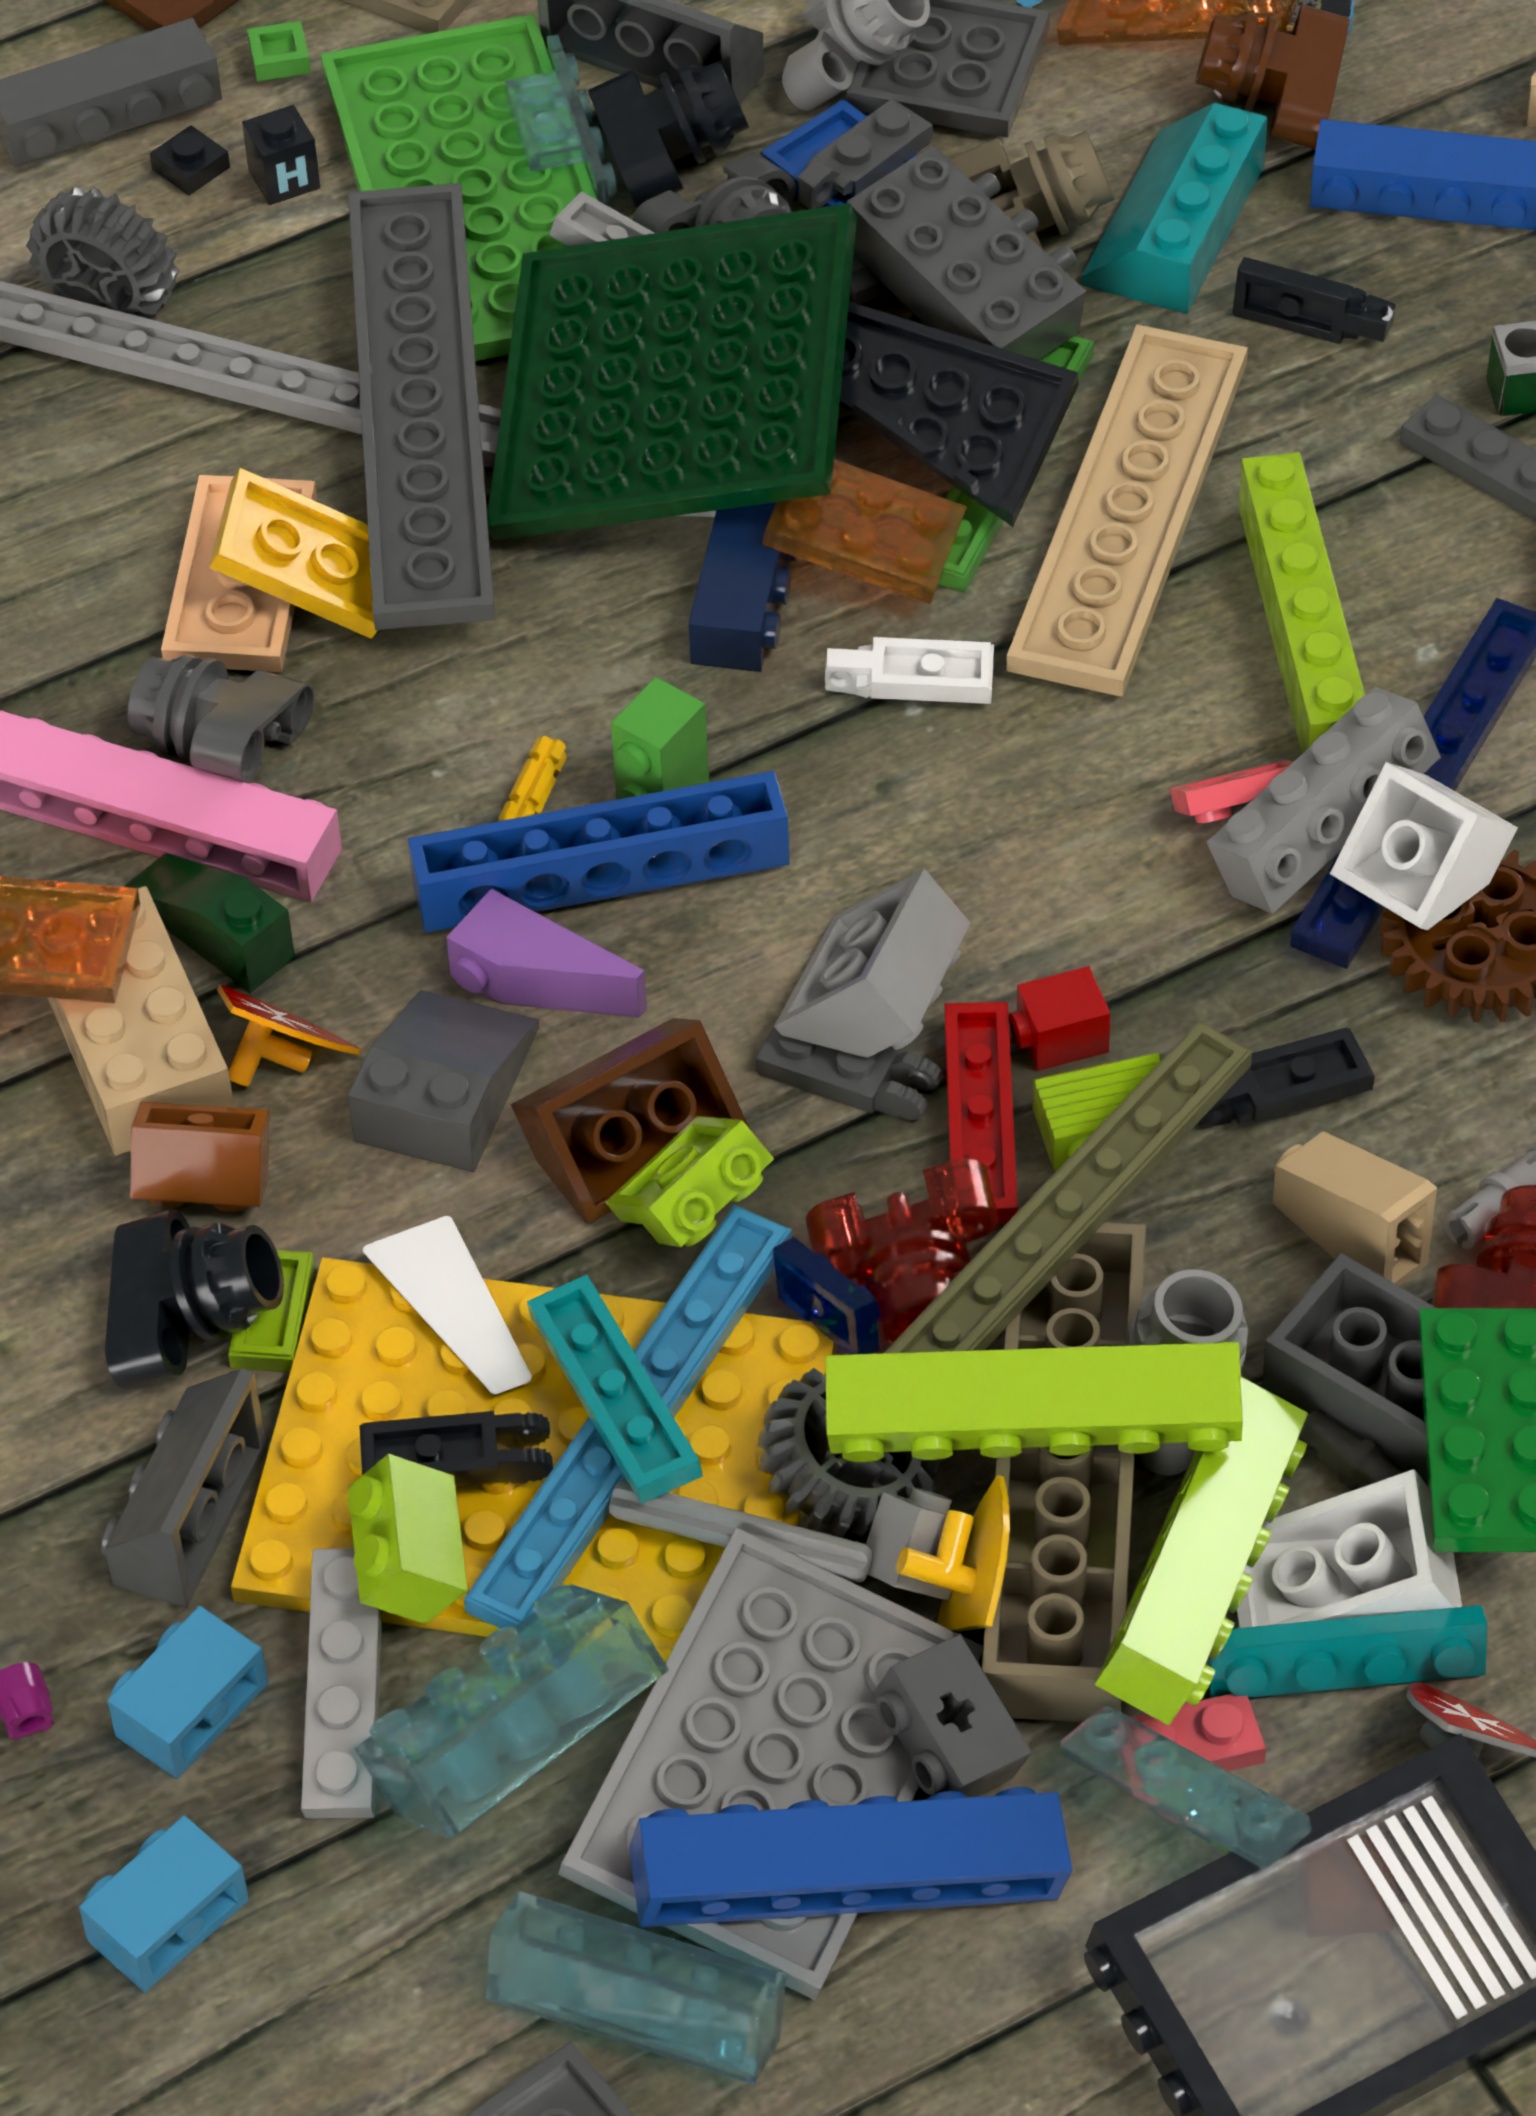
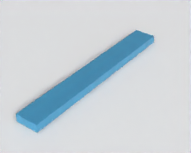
M733 1205L635 1348L634 1353L673 1417L676 1416L792 1244V1229L737 1205ZM590 1417L585 1421L464 1598L466 1613L524 1640L610 1514V1499L616 1484L620 1481L628 1482Z

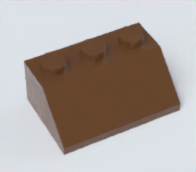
M672 1018L510 1104L536 1161L585 1223H591L612 1212L605 1202L696 1116L743 1120L748 1126L701 1021L692 1019Z

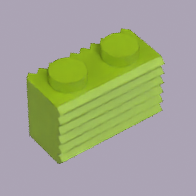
M1158 1052L1033 1079L1032 1111L1053 1170L1057 1171L1159 1064L1160 1056Z

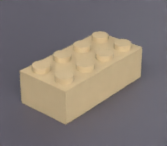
M147 886L27 925L36 972L115 1156L131 1151V1126L140 1102L235 1108L228 1067Z

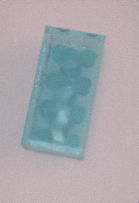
M572 1584L553 1588L534 1603L533 1609L535 1612L515 1627L507 1626L489 1635L479 1646L481 1653L461 1668H450L430 1680L425 1686L424 1691L426 1694L407 1709L394 1710L377 1720L370 1728L369 1733L371 1736L354 1749L396 1816L451 1839L669 1671L629 1603Z

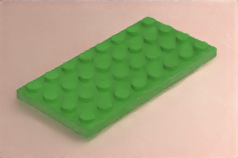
M535 14L320 54L322 71L358 191L461 183L475 361L509 355L523 253L568 247L549 235L555 217L581 191L597 200Z

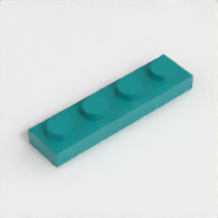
M584 1275L527 1301L531 1319L639 1502L643 1504L702 1477L700 1461L588 1275Z
M1482 1605L1234 1628L1215 1660L1210 1657L1207 1659V1665L1215 1669V1674L1208 1687L1210 1698L1231 1693L1236 1696H1248V1698L1486 1675L1488 1623Z

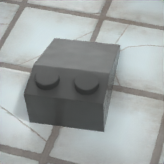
M420 990L370 1047L348 1094L354 1142L475 1172L540 1027L539 1019Z

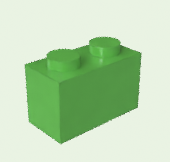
M655 677L611 722L616 800L709 783L705 703Z

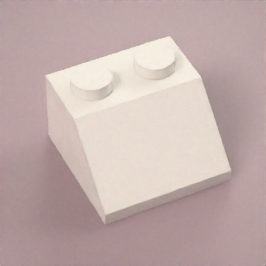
M1386 762L1330 874L1419 928L1429 930L1490 884L1518 827L1425 774Z

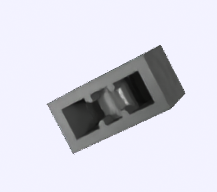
M961 1634L892 1665L872 1693L876 1699L877 1713L883 1726L900 1739L912 1760L911 1766L914 1777L922 1790L927 1794L935 1795L941 1792L957 1791L964 1793L967 1798L977 1797L1012 1780L1032 1754V1751Z

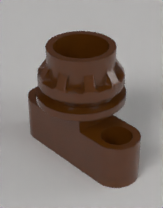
M1301 4L1292 34L1276 30L1278 24L1277 16L1269 15L1263 26L1258 24L1259 14L1246 11L1231 17L1215 12L1203 47L1195 84L1211 88L1222 102L1233 105L1237 95L1244 97L1242 109L1251 112L1253 110L1256 100L1275 104L1269 137L1316 149L1321 119H1329L1350 18Z

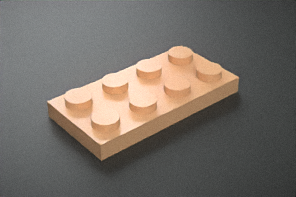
M199 475L161 647L162 659L172 660L182 655H193L200 657L202 660L207 658L219 660L224 663L226 669L282 672L295 605L209 568L230 482L234 476ZM265 478L309 499L317 500L315 481Z

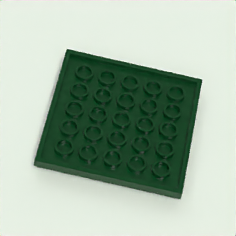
M847 203L523 253L487 514L488 531L493 540L830 495L857 217L851 204Z

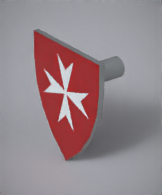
M1421 1681L1409 1685L1406 1698L1414 1708L1429 1719L1420 1730V1739L1428 1747L1433 1748L1462 1733L1477 1759L1485 1743L1536 1758V1741L1520 1730L1459 1698ZM1435 1787L1432 1795L1444 1802Z

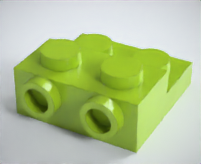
M696 1116L605 1203L621 1222L644 1225L659 1244L682 1247L685 1244L689 1247L701 1241L714 1229L717 1224L714 1217L730 1201L734 1203L739 1202L757 1189L763 1181L762 1170L774 1158L743 1120Z

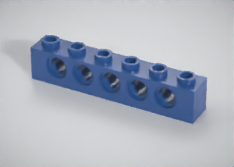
M775 771L408 838L413 886L424 933L456 927L490 889L503 894L534 912L790 865L788 815Z

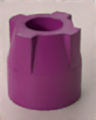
M24 1662L0 1670V1717L3 1719L9 1738L20 1740L23 1736L50 1729L55 1724L51 1715L54 1709L50 1701L49 1689L40 1667L35 1663Z

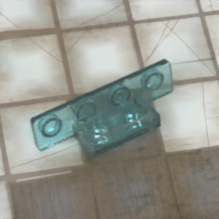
M558 34L547 36L548 55L554 71L505 81L506 99L530 172L584 161L597 200L609 206V198L617 196L615 175L611 163H601V159H604V146L599 127H589L588 122H592V113L586 89H576L580 81L575 55L573 52L564 53Z
M1103 1706L1060 1741L1064 1757L1146 1802L1149 1809L1213 1846L1228 1854L1234 1852L1261 1868L1271 1867L1312 1831L1308 1815L1110 1706Z

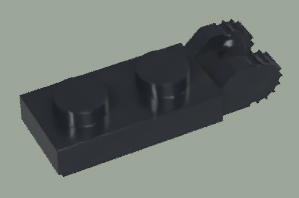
M494 1411L367 1422L359 1425L362 1475L387 1454L453 1475L455 1486L500 1482V1478L513 1484L527 1483L528 1481L535 1482L536 1480L542 1481L553 1470V1459L550 1452H546V1449H539V1447L532 1448L533 1445L539 1446L540 1443H545V1440L549 1439L550 1435L548 1418L536 1412L494 1415ZM497 1443L510 1449L497 1450ZM525 1446H531L529 1449H524Z

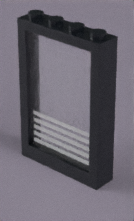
M1460 1733L1095 1922L1085 1945L1088 1951L1084 1953V1960L1096 1985L1103 1992L1111 1989L1125 2014L1121 2015V2023L1133 2048L1141 2055L1148 2052L1162 2076L1158 2079L1159 2090L1166 2105L1175 2116H1385L1536 2035V1851L1466 1739Z

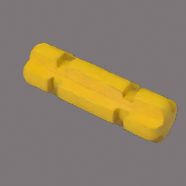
M546 735L535 740L529 756L532 758L525 761L508 796L511 801L505 803L498 821L541 814L557 780L554 776L561 772L567 759V755L564 752L566 745L563 741L551 739Z

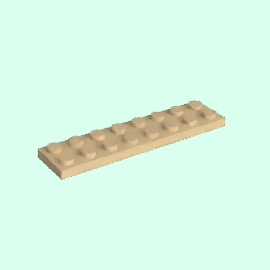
M1136 324L1007 653L1008 672L1115 696H1124L1245 371L1248 347Z

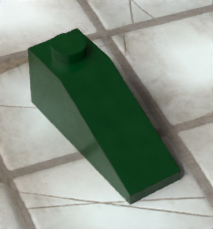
M165 853L121 888V893L123 894L147 886L165 929L249 993L253 992L295 957L288 909L245 877Z

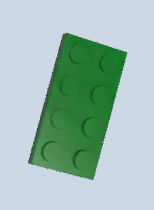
M1420 1308L1418 1333L1433 1552H1536V1308Z

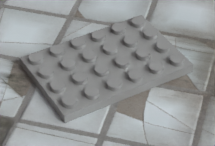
M736 1527L564 1857L558 1875L638 1914L629 1846L639 1818H647L650 1814L664 1809H682L688 1812L689 1815L718 1813L726 1807L738 1804L753 1805L760 1811L787 1809L795 1803L806 1800H821L826 1802L828 1806L856 1805L860 1801L874 1796H892L898 1802L912 1801L919 1787L912 1771V1760L898 1736L891 1734L883 1726L877 1713L876 1699L872 1693L892 1665L959 1634ZM962 1636L979 1663L984 1646ZM858 1913L664 1927L816 2001Z

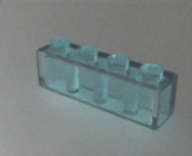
M518 1891L490 1933L486 2000L755 2085L780 2041L787 1975Z

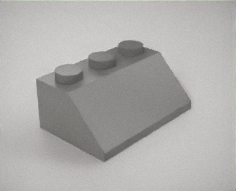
M925 868L835 915L774 1027L782 1036L866 1058L890 1046L894 1050L907 1046L922 1031L923 1024L921 1020L928 1006L941 994L943 988L940 983L947 969L960 957L961 950L959 946L971 924L970 921Z

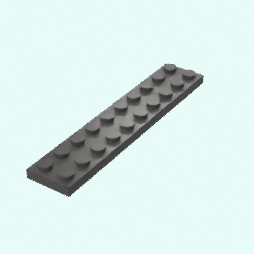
M461 183L348 192L375 630L495 620Z

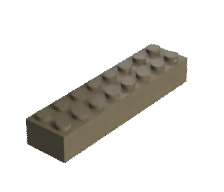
M1104 1222L1006 1327L1004 1350L1128 1346L1130 1327L1142 1304L1146 1224ZM1118 1445L1091 1446V1450L1088 1453L1074 1456L1052 1454L1049 1452V1447L1022 1448L1021 1454L1017 1456L997 1458L996 1476L1004 1477L1009 1497L1010 1533L1007 1562L993 1626L985 1628L982 1670L1011 1718L1112 1724V1721L1121 1719L1122 1700L1094 1685L1127 1606L1134 1454L1120 1451Z

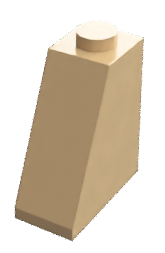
M1324 1131L1303 1146L1296 1144L1290 1147L1279 1158L1274 1169L1272 1204L1332 1258L1336 1259L1340 1253H1343L1398 1286H1401L1428 1265L1437 1187L1429 1180Z

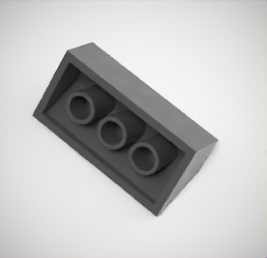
M538 0L540 31L546 49L620 75L633 69L640 82L657 88L663 87L659 77L660 73L667 71L673 82L681 78L677 69L681 66L690 64L706 67L720 60L741 105L764 75L763 32L671 0Z

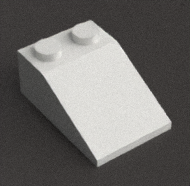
M1413 1469L1275 1517L1271 1523L1264 1521L1262 1527L1270 1530L1272 1533L1254 1567L1245 1566L1244 1572L1253 1576V1580L1237 1612L1239 1627L1244 1628L1462 1607L1454 1553L1433 1552L1429 1487Z

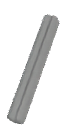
M620 1481L616 1484L610 1499L609 1513L616 1519L722 1547L727 1546L736 1527L847 1580L862 1582L870 1570L872 1550L863 1543L668 1492L641 1504L626 1481Z

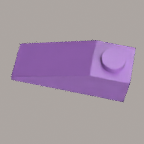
M493 889L486 893L446 937L450 976L465 990L472 993L480 992L500 1004L639 1018L647 1010L645 974L643 969Z

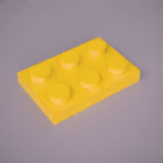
M239 468L230 482L209 568L372 639L378 630H375L373 617L368 524Z

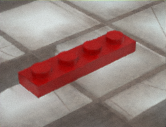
M1008 1002L944 1003L952 1225L1008 1223L1018 1212Z

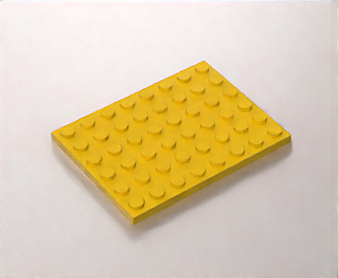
M322 1257L231 1584L233 1602L310 1612L313 1549L354 1548L351 1515L348 1509V1487L362 1476L359 1425H362V1423L494 1411V1415L536 1412L548 1418L550 1435L549 1439L545 1440V1443L542 1442L539 1446L533 1445L532 1448L539 1447V1449H546V1452H550L554 1468L589 1417L530 1316L527 1301L555 1288L483 1278L532 1375L531 1381L499 1394H492L374 1264ZM599 1294L633 1351L666 1305V1302ZM744 1313L674 1417L700 1461L703 1476L668 1493L800 1527L802 1511L798 1510L785 1515V1504L789 1499L786 1494H768L769 1482L774 1475L758 1470L761 1463L760 1457L764 1453V1450L757 1446L758 1437L764 1427L766 1411L773 1401L778 1400V1396L784 1386L791 1383L793 1379L800 1381L802 1376L813 1368L823 1375L825 1374V1355H835L838 1325ZM497 1443V1450L510 1449ZM525 1446L524 1449H529L531 1446ZM500 1478V1482L455 1486L468 1591L427 1624L382 1610V1623L667 1662L726 1547L616 1519L609 1514L524 1640L466 1613L464 1598L546 1478H543L542 1481H528L527 1483L513 1484Z

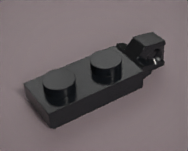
M1244 257L1237 271L1232 313H1234V316L1341 344L1343 338L1358 339L1359 336L1384 342L1393 325L1396 304L1373 295L1366 296L1365 291L1353 288L1351 285Z
M1347 1027L1252 1053L1251 1067L1199 1121L1201 1128L1228 1124L1235 1118L1238 1124H1247L1252 1121L1254 1123L1373 1090L1375 1075L1351 1029Z

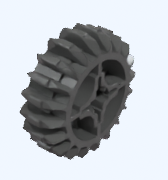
M76 186L69 193L60 191L55 198L50 199L45 208L41 209L33 221V227L29 231L30 239L26 244L32 253L29 263L41 271L38 280L41 283L50 285L54 289V295L150 319L155 317L160 308L163 309L172 296L171 291L175 286V279L179 273L178 268L174 264L177 254L171 248L165 246L168 236L153 229L154 219L143 218L136 212L135 204L128 207L120 203L115 193L108 198L104 197L100 190L95 187L87 193Z
M813 1368L810 1372L805 1373L800 1381L793 1379L791 1383L784 1386L778 1396V1400L771 1403L764 1415V1427L759 1433L757 1444L759 1448L764 1450V1453L760 1457L761 1463L758 1470L774 1475L769 1482L768 1494H786L789 1498L785 1504V1515L800 1510L809 1516L807 1518V1529L809 1530L823 1523L829 1526L832 1536L843 1537L849 1529L855 1539L861 1543L863 1540L868 1539L882 1492L910 1498L913 1487L930 1492L933 1491L934 1481L932 1479L938 1472L940 1459H917L912 1457L911 1451L884 1452V1457L877 1461L852 1462L843 1459V1456L838 1459L840 1453L830 1454L826 1419V1372L823 1375Z

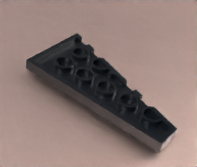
M849 302L839 406L1004 522L1014 527L1078 388V372Z

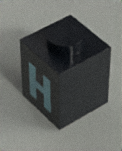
M294 104L242 121L248 171L269 206L321 188L315 139Z

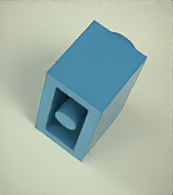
M199 1605L183 1623L177 1622L165 1631L157 1645V1649L137 1670H129L115 1684L110 1698L107 1700L115 1736L178 1780L269 1684L262 1648Z
M183 1815L167 1830L156 1831L148 1837L140 1847L137 1856L116 1875H108L100 1879L90 1889L85 1901L79 1906L87 1941L139 1989L146 1993L249 1901L242 1865L189 1818Z

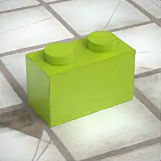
M387 1454L348 1487V1509L351 1515L355 1553L354 1567L357 1572L359 1601L361 1604L427 1624L468 1591L455 1479L453 1475Z

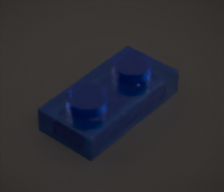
M794 1236L773 1248L778 1299L806 1321L812 1322L820 1332L848 1354H874L880 1350L877 1324L880 1310L876 1299L866 1287L862 1285L857 1286L835 1269L827 1257L814 1253Z

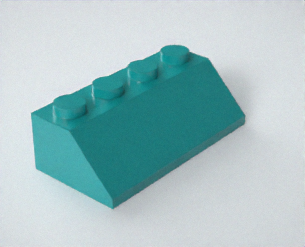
M1212 103L1161 129L1081 276V285L1188 314L1264 168L1267 116Z

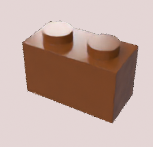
M140 1102L131 1126L130 1198L147 1199L151 1204L159 1207H176L185 1202L208 1203L223 1211H242L250 1206L260 1207L268 1183L270 1110Z

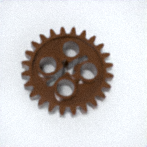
M1513 850L1505 860H1501L1489 885L1429 930L1419 928L1385 907V912L1382 913L1380 936H1383L1381 953L1382 956L1391 957L1389 969L1391 976L1405 975L1404 992L1408 994L1424 988L1423 1006L1429 1008L1442 999L1448 1002L1447 1016L1451 1018L1459 1012L1461 1007L1470 1008L1473 1022L1478 1023L1483 1016L1484 1009H1493L1500 1022H1506L1508 1007L1515 1006L1526 1017L1531 1016L1533 998L1536 999V860L1526 867L1518 865L1519 851Z

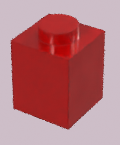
M1090 966L1017 985V1011L1009 1013L1010 1030L1019 1050L1028 1049L1037 1071L1109 1053L1111 1013Z

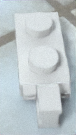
M873 637V644L859 646L858 650L827 648L825 689L827 691L856 694L865 698L870 696V698L991 704L994 644H991V642Z

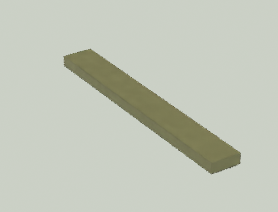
M1199 1020L884 1353L986 1350L1251 1067L1252 1051Z

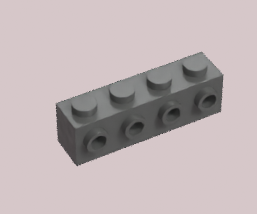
M190 18L0 79V139L16 167L222 100L217 58L195 20Z

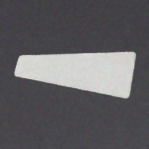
M443 1216L363 1247V1253L492 1394H499L531 1381L532 1375L450 1216Z

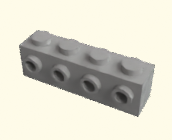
M1374 687L1367 695L1360 698L1354 707L1327 732L1319 736L1289 767L1275 776L1264 790L1240 812L1233 815L1227 824L1206 842L1232 897L1274 914L1342 850L1386 762L1424 774L1441 758L1417 702Z

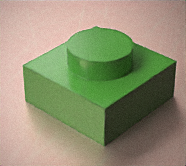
M301 20L247 29L249 48L257 82L311 73L310 59Z

